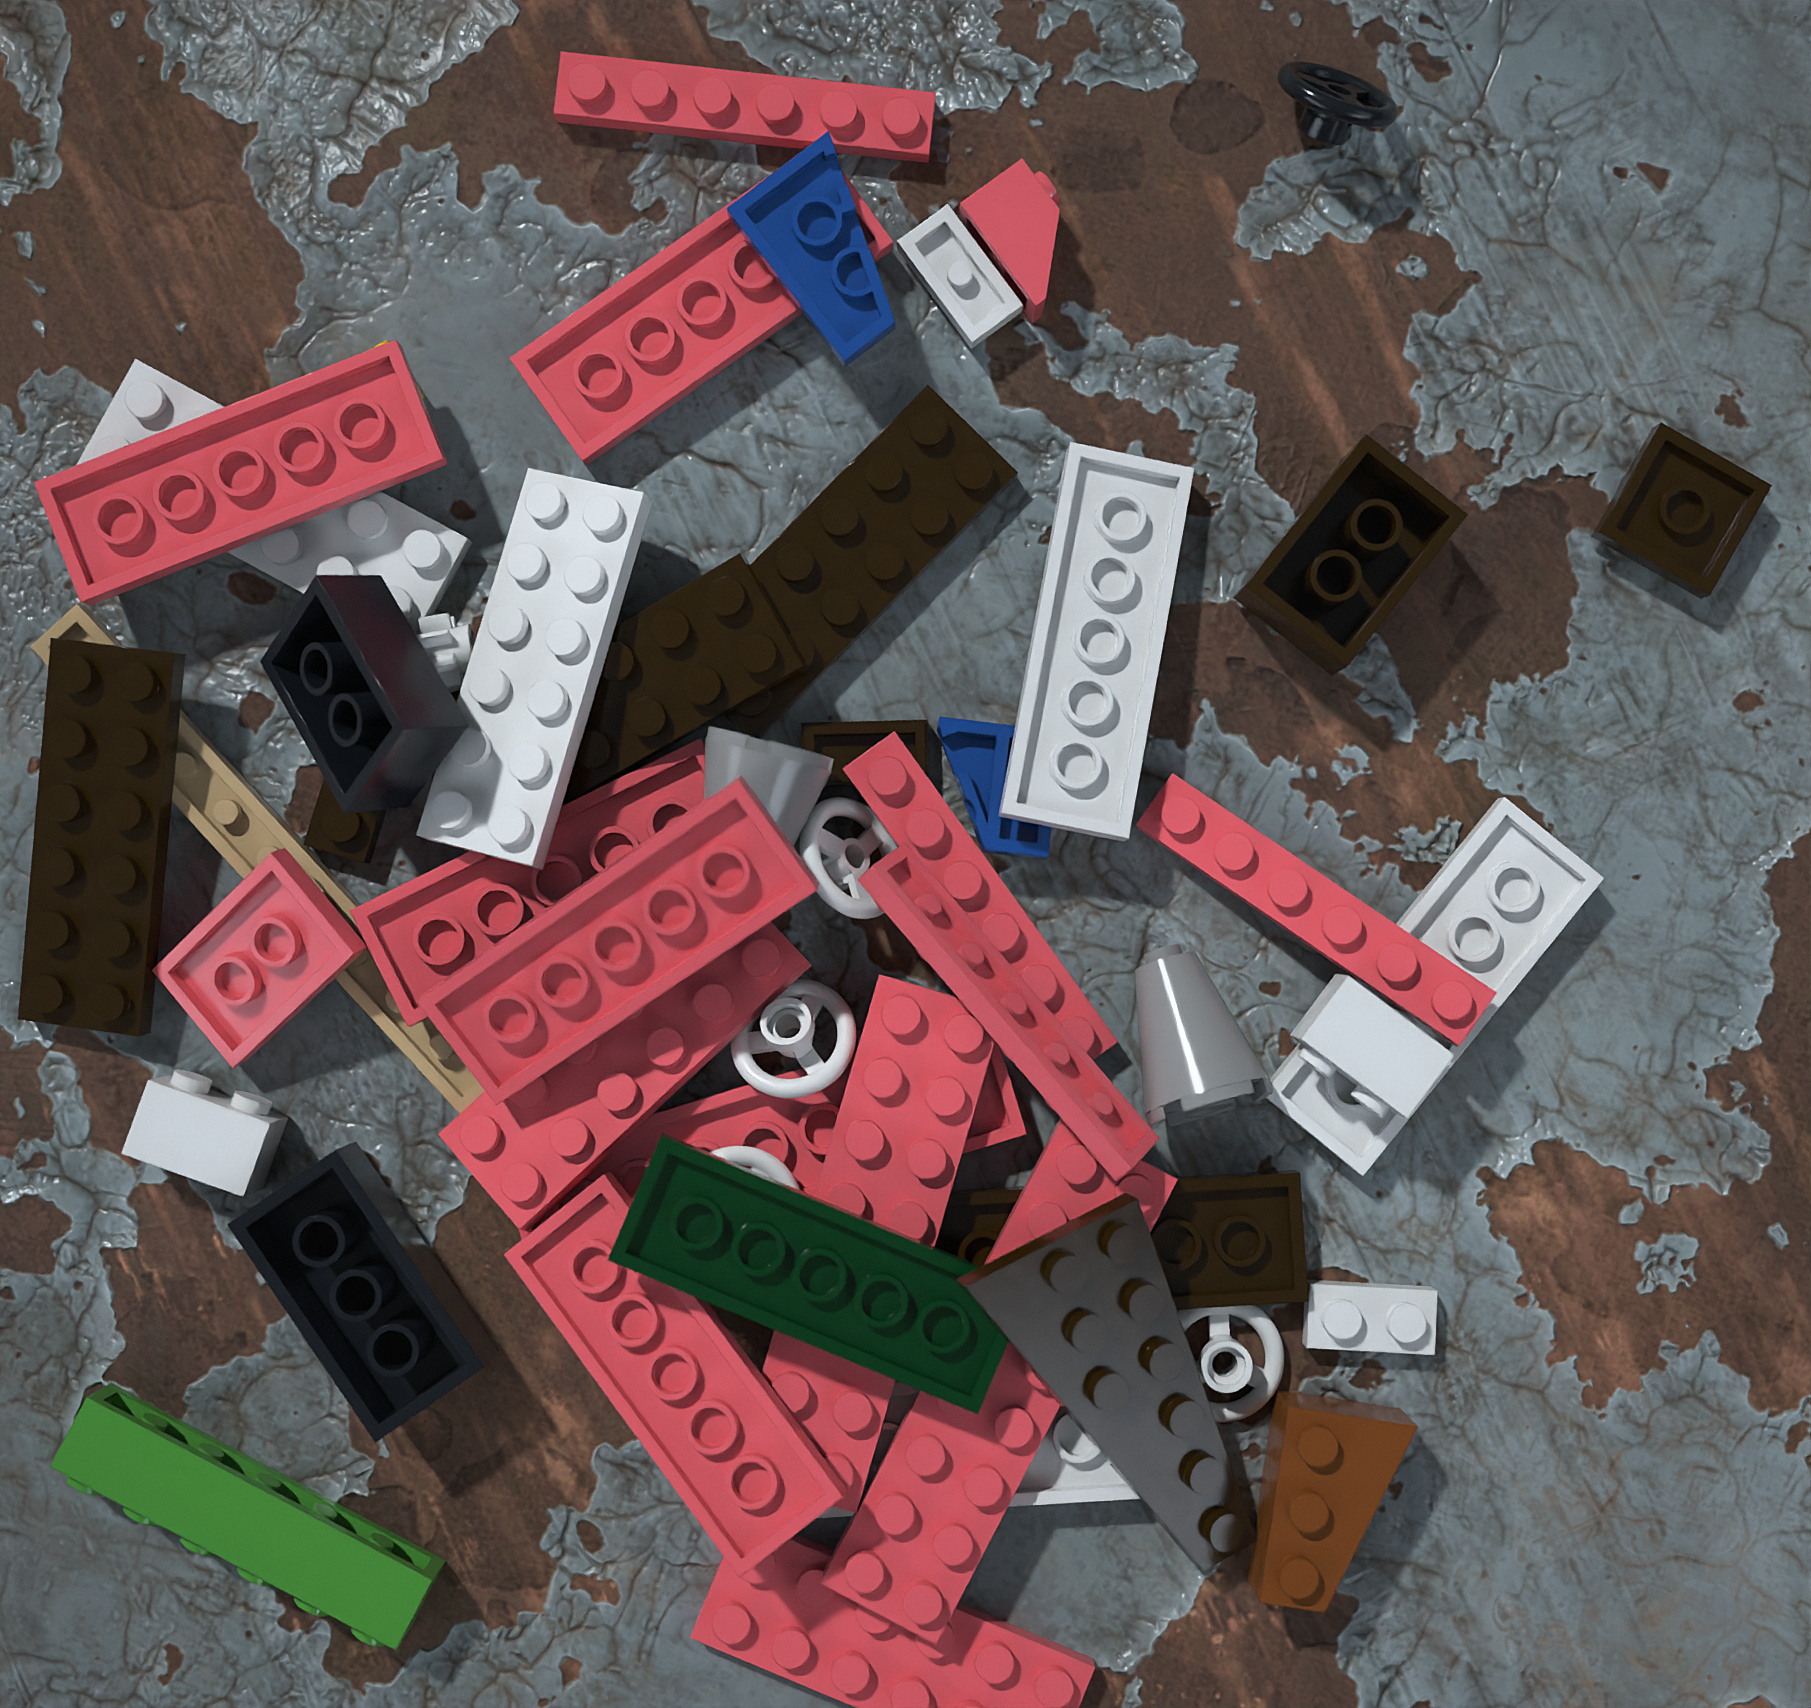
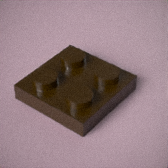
M1661 422L1650 431L1591 537L1702 599L1712 593L1772 485Z

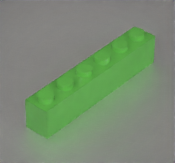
M112 1383L86 1397L50 1465L54 1470L66 1475L67 1483L77 1491L93 1496L104 1495L124 1506V1513L132 1520L148 1526L160 1525L181 1536L180 1541L187 1549L204 1556H219L237 1566V1572L247 1581L260 1586L273 1585L294 1596V1602L302 1610L315 1616L325 1617L330 1615L351 1626V1632L356 1638L375 1647L386 1645L394 1650L397 1649L411 1629L446 1560Z

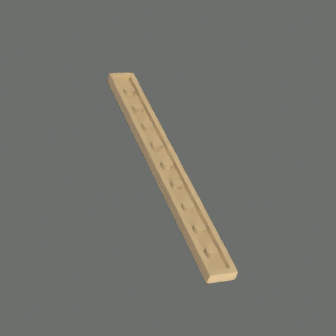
M76 604L30 647L48 666L51 638L122 645L87 607ZM180 710L172 802L243 879L271 852L286 848L365 943L349 911L361 904L306 845H303L304 842L188 716ZM368 948L335 978L459 1114L485 1091L430 1019L413 1027H407Z

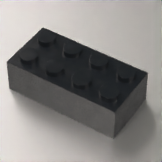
M356 1141L334 1150L227 1224L375 1443L483 1369L499 1352Z

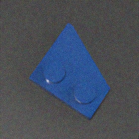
M939 717L937 733L982 853L1046 860L1049 857L1052 827L998 816L1015 726Z

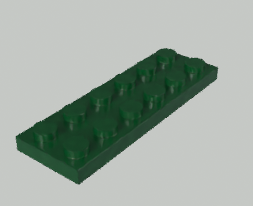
M662 1133L607 1259L610 1262L976 1414L981 1409L1008 1344V1341L993 1326L991 1319L956 1281L957 1278L981 1266L665 1133Z

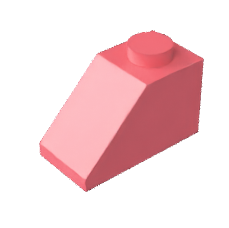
M1020 159L960 203L959 219L1023 304L1022 311L1030 322L1033 323L1042 317L1060 213L1057 205L1061 201L1050 179L1042 171L1034 174L1025 161Z

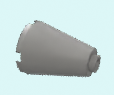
M709 726L705 739L704 800L742 775L789 842L794 846L832 773L831 769L834 759L785 744L769 742L749 737L746 734Z
M1179 944L1164 946L1144 954L1145 965L1135 970L1144 1116H1146L1148 1125L1152 1129H1156L1166 1119L1168 1127L1177 1126L1237 1109L1235 1102L1237 1097L1251 1094L1253 1102H1256L1273 1094L1268 1075L1195 952L1182 953Z

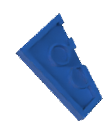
M828 131L726 209L728 217L842 365L846 367L894 331L896 324Z

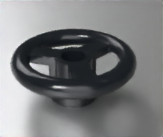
M1295 61L1286 63L1278 72V83L1284 92L1305 106L1298 124L1299 129L1317 140L1335 145H1343L1346 142L1352 125L1381 128L1391 125L1397 119V105L1388 94L1371 83L1344 71L1317 63ZM1360 101H1362L1363 103L1367 104L1368 106H1363V105L1360 103Z

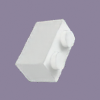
M1341 974L1333 976L1290 1034L1292 1038L1304 1046L1298 1054L1304 1062L1329 1079L1336 1071L1341 1073L1357 1085L1350 1095L1381 1118L1390 1110L1408 1119L1454 1057L1452 1052L1353 978Z
M176 1069L173 1076L168 1075L149 1079L121 1154L242 1197L263 1189L288 1120L287 1116L270 1111L272 1101L244 1091H235L233 1097L210 1089L213 1082L211 1079L185 1070Z

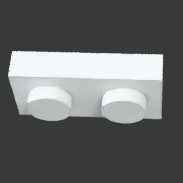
M948 204L897 240V250L971 349L1022 312L1023 304Z
M1307 1280L1309 1302H1304L1302 1343L1306 1348L1435 1355L1438 1291L1432 1286Z

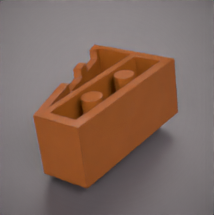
M1284 1390L1275 1391L1254 1528L1257 1541L1252 1543L1247 1576L1259 1603L1325 1613L1418 1428L1400 1408Z

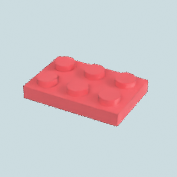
M282 848L271 852L152 971L229 1065L234 1068L248 1061L368 947L288 850Z

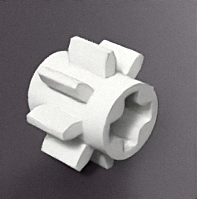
M449 612L418 618L421 634H416L443 682L449 692L461 690L476 641V635L470 624L456 626L455 617H450Z

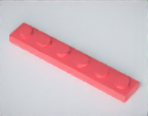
M561 51L554 116L558 123L795 149L807 148L829 131L836 153L929 163L936 92Z
M895 731L842 768L896 844L901 846L906 843L1092 1060L1118 1043V1040Z
M1173 773L1136 824L1138 830L1455 1047L1462 1044L1497 993Z
M906 843L873 864L858 879V882L870 894L879 909L886 913L913 944L921 958L931 965L955 993L962 1006L973 1014L997 1042L1005 1056L1015 1063L1043 1096L1047 1105L1057 1112L1086 1146L1090 1155L1105 1168L1111 1177L1117 1181L1132 1170L1160 1139L1158 1135Z

